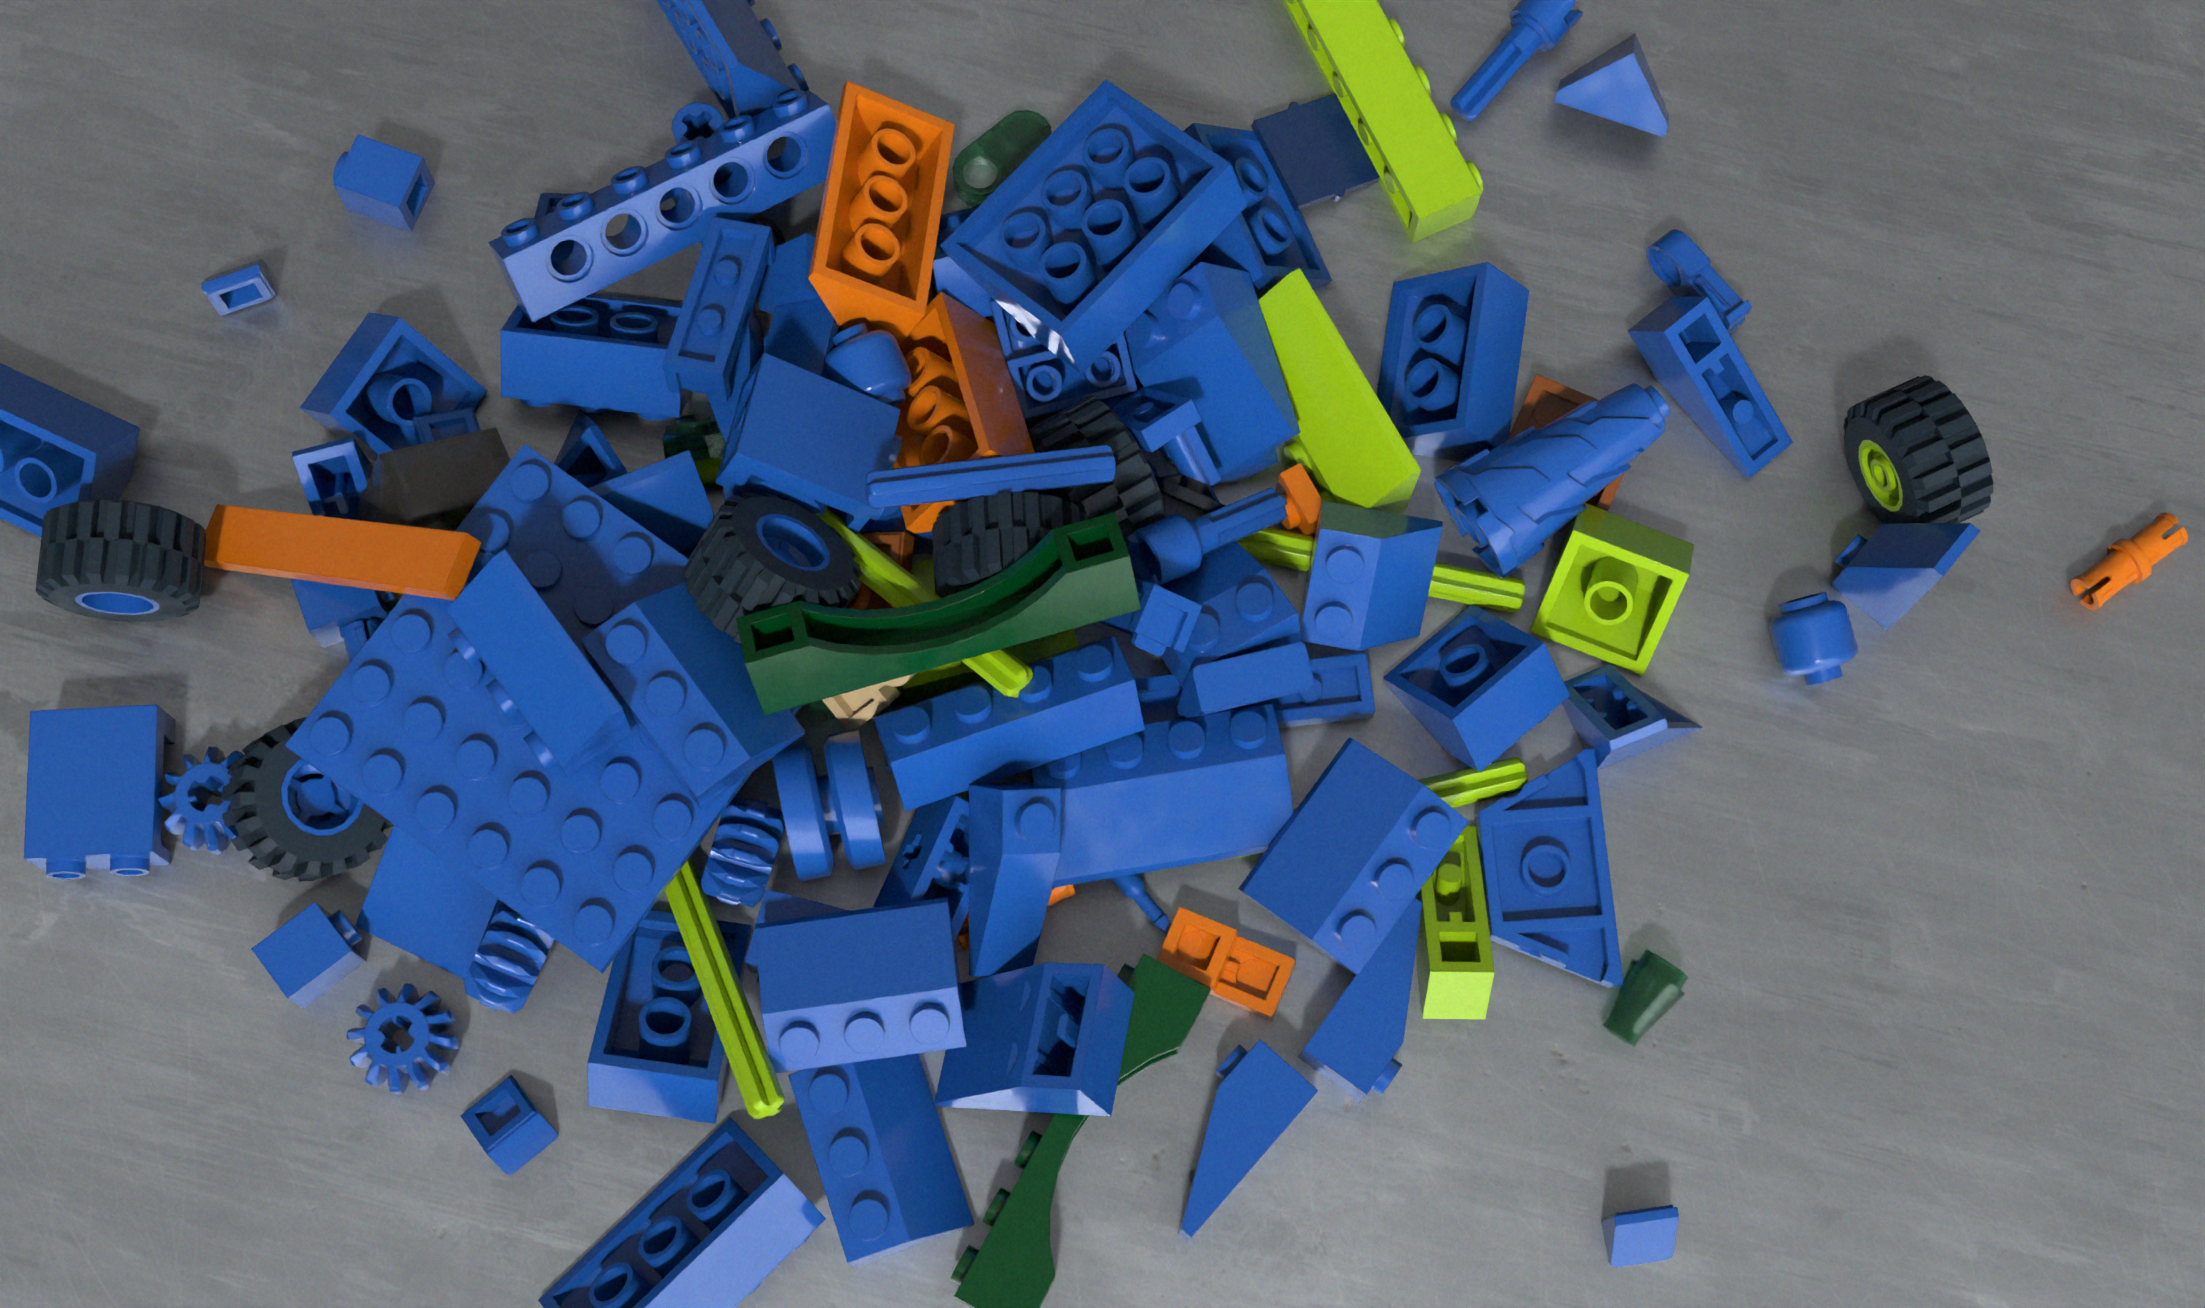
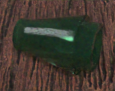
M1646 949L1638 961L1631 959L1623 979L1624 984L1621 985L1611 1012L1602 1026L1623 1042L1635 1047L1640 1038L1685 995L1681 988L1687 981L1688 976L1667 960Z

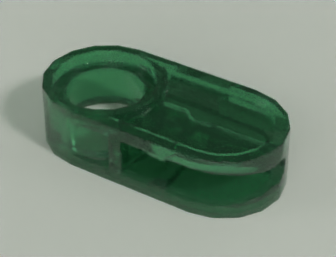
M1030 110L1015 111L1004 117L962 150L955 158L952 167L954 191L959 199L967 205L980 206L1052 134L1051 126L1046 118ZM982 164L993 169L997 176L996 180L988 187L975 188L966 183L963 178L965 172L974 165Z

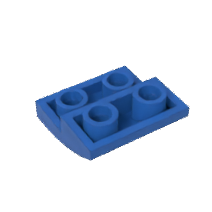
M997 301L989 302L998 340L1024 419L1066 409L1090 395L1102 400L1137 391L1124 332L1081 374L1042 345Z

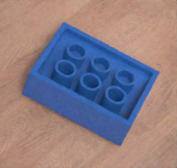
M656 0L728 120L742 115L753 117L772 108V101L784 93L794 90H803L804 92L809 90L807 82L795 63L786 66L778 51L782 50V45L770 21L767 18L758 21L750 7L755 5L754 0Z
M1106 79L940 246L960 268L1042 345L1083 374L1248 205L1231 163Z

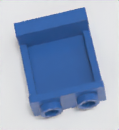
M763 353L742 384L715 483L739 492L752 474L846 512L847 516L844 526L857 535L869 519L877 521L885 509L870 508L865 493V477L870 471L891 469L896 461L902 444V437L895 434L901 409L767 353Z
M157 704L30 711L24 859L46 871V877L61 880L81 879L86 877V869L110 868L111 874L119 876H141L150 873V866L170 864V851L161 844L162 808L158 798L162 796L163 749L165 744H175L176 720Z

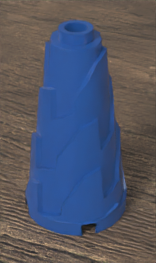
M1632 383L1596 402L1586 401L1537 430L1532 426L1490 451L1484 449L1436 476L1434 485L1443 506L1462 537L1468 534L1478 545L1472 549L1473 552L1498 578L1503 579L1544 548V541L1587 509L1584 504L1631 468L1629 463L1665 432L1664 419L1670 416V410L1664 398L1653 386L1649 385L1643 389L1639 385Z

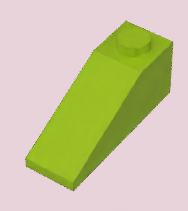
M1466 826L1415 896L1417 900L1422 902L1416 946L1422 1019H1486L1495 970L1476 826Z

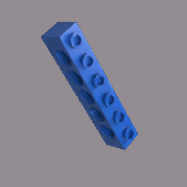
M794 90L784 93L775 98L771 103L772 108L753 117L742 115L729 119L719 126V133L700 142L691 140L679 143L666 151L665 159L646 168L634 166L624 169L615 174L610 180L611 184L591 194L589 192H578L569 195L558 202L556 205L557 210L536 220L534 218H523L507 225L501 231L502 236L488 243L518 306L532 322H535L704 240L713 217L743 221L826 181L836 127L829 104L810 90L805 92L803 90ZM785 137L786 145L781 155L775 159L767 160V151L770 144L777 138ZM733 162L734 169L731 177L723 184L714 185V175L717 169L725 163ZM673 188H681V196L678 203L671 209L660 210V201L663 195ZM627 214L628 220L625 228L616 235L606 236L605 232L608 222L616 215ZM565 240H574L573 251L566 259L558 262L551 261V253L557 244Z

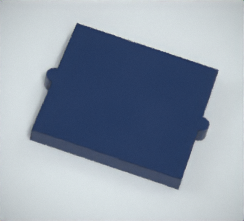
M1336 94L1299 105L1297 102H1291L1287 110L1254 120L1251 125L1295 211L1332 199L1334 202H1340L1345 194L1375 184L1380 178Z

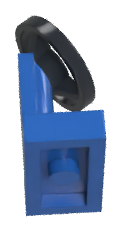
M1143 387L1111 407L1125 424L1140 449L1153 452L1165 445L1178 473L1163 477L1154 475L1161 493L1207 513L1226 506L1220 503L1211 487L1219 482L1221 478L1195 428V425L1201 422L1202 419L1192 399Z

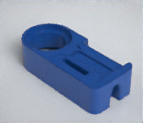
M1672 229L1647 248L1646 256L1650 267L1676 297H1708L1729 334L1743 324L1745 321L1744 317L1752 309L1748 300L1744 302L1710 266L1711 260L1685 233Z

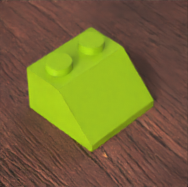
M1584 503L1587 509L1577 515L1570 524L1529 632L1644 675L1689 577L1694 544Z

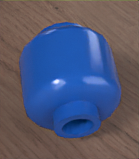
M861 323L843 330L832 338L836 348L831 350L824 358V367L828 375L827 379L893 407L906 401L907 397L904 391L910 386L913 375L895 336L891 332L886 330L869 332L866 324Z
M1826 592L1800 597L1779 604L1780 614L1774 616L1768 626L1781 671L1791 676L1804 675L1807 685L1823 683L1842 677L1840 665L1851 661L1858 652L1857 642L1845 604L1836 600H1828Z

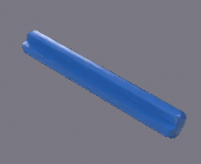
M1104 444L875 470L866 474L865 493L870 508L883 509L969 499L982 495L995 496L997 493L1029 492L1107 483L1115 478L1116 461L1112 448Z

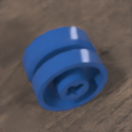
M858 728L827 735L823 744L828 775L818 777L811 747L803 740L791 743L772 757L786 832L799 882L831 876L835 867V859L830 835L841 834L847 862L855 870L887 864L879 824L885 822L873 766L867 767Z

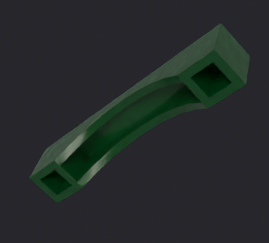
M1115 512L1052 529L1031 551L1002 572L969 589L935 601L901 608L858 610L826 607L799 600L738 617L736 621L745 665L763 713L766 716L1141 610L1130 555Z
M1144 953L1135 968L1125 963L1117 975L1135 993L1117 1087L1145 1068L1178 1054L1211 991ZM1055 1113L1043 1136L1034 1130L1031 1131L1014 1165L1023 1169L1020 1178L1012 1192L1002 1187L999 1189L982 1221L992 1227L980 1250L969 1245L950 1280L960 1285L954 1295L956 1300L970 1308L1041 1307L1055 1281V1270L1050 1246V1211L1058 1173L1073 1139L1090 1115Z

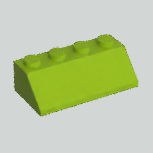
M1298 268L1286 275L1258 300L1300 429V433L1285 442L1286 446H1284L1283 451L1290 468L1299 463L1302 464L1323 501L1400 514L1406 511L1421 469L1302 270Z

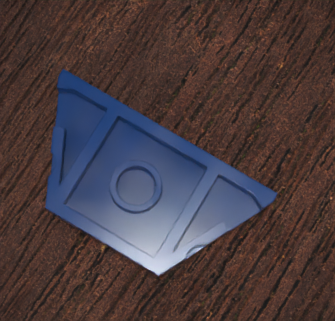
M1584 749L1576 754L1573 759L1546 775H1540L1525 784L1519 791L1507 798L1496 801L1478 812L1475 816L1490 940L1607 988H1619L1624 983L1594 749Z

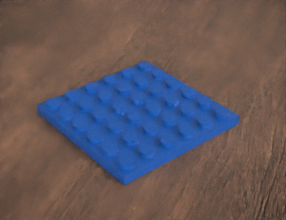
M524 443L455 530L456 532L468 533L481 542L463 590L493 556L505 549L621 705L631 733L568 778L557 763L546 770L523 739L533 730L520 712L517 711L507 718L485 686L495 678L480 659L472 666H469L447 636L448 633L457 628L447 612L448 607L454 601L404 594L285 746L603 974L753 771L700 809L587 658L580 642L581 638L631 603L686 582L688 579L684 576V569L688 558ZM802 705L789 709L793 716L797 714Z

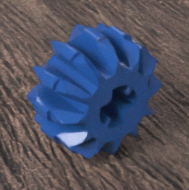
M209 746L203 763L192 754H183V764L187 771L182 776L173 772L165 773V781L176 789L175 792L158 798L161 808L172 812L164 822L165 827L174 835L183 834L182 843L189 849L195 851L206 844L207 849L213 854H223L228 837L232 840L239 836L235 825L225 827L222 814L231 810V801H223L220 806L215 804L207 806L206 804L212 795L222 797L223 786L232 783L234 777L227 774L233 761L244 756L242 752L233 751L225 758L223 751L218 747Z
M737 797L732 799L721 814L701 879L702 889L705 894L719 898L718 901L734 906L741 904L754 907L762 900L784 830L785 822L781 810L767 806L768 803L749 798V801Z
M503 903L497 908L465 977V994L479 1000V1004L493 1010L501 1009L514 1014L525 1005L554 939Z
M405 983L400 989L396 1001L389 990L386 988L378 989L376 992V999L380 1006L378 1010L374 1011L363 1004L359 1005L356 1009L358 1016L367 1021L366 1027H355L347 1031L348 1040L364 1045L350 1056V1062L357 1068L369 1066L365 1081L373 1087H378L388 1079L390 1092L402 1095L411 1078L416 1087L426 1090L431 1086L430 1077L427 1072L428 1068L432 1066L444 1074L450 1071L451 1065L440 1057L439 1054L441 1050L459 1048L460 1040L456 1036L442 1033L452 1027L457 1018L450 1010L438 1011L441 997L433 991H429L419 999L417 988L413 984ZM400 1028L408 1032L415 1039L412 1046L407 1050L400 1047L392 1039Z

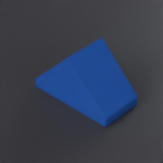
M354 437L292 452V458L313 515L385 523L373 465Z

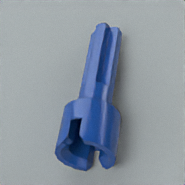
M1520 0L1510 12L1509 17L1512 28L1501 39L1498 47L1451 99L1450 106L1453 111L1468 122L1474 121L1517 70L1527 63L1537 50H1553L1583 15V12L1579 9L1571 10L1575 5V0Z
M1268 488L1190 521L1174 514L1150 523V525L1142 527L1126 537V546L1130 555L1133 572L1137 579L1158 586L1191 574L1200 567L1204 554L1282 522L1287 516L1285 509L1286 499L1283 495H1279L1275 489Z

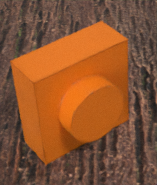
M1299 463L1279 473L1275 490L1279 495H1283L1287 502L1285 505L1287 516L1281 523L1287 530L1295 528L1299 534L1315 537L1321 501L1323 500L1302 464Z

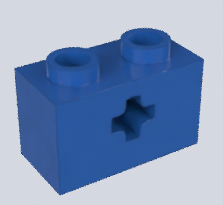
M950 796L918 807L873 907L948 897L955 939L969 911V802L957 796Z

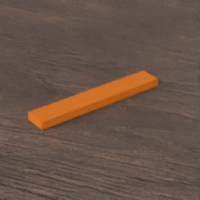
M217 504L205 530L204 565L215 569L455 601L463 591L481 542L465 532Z

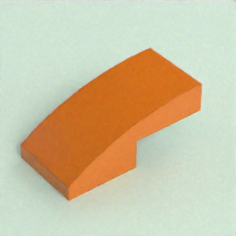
M1182 907L1178 908L1156 959L1210 989L1209 994L1270 1021H1273L1296 966V959L1240 937L1236 929Z

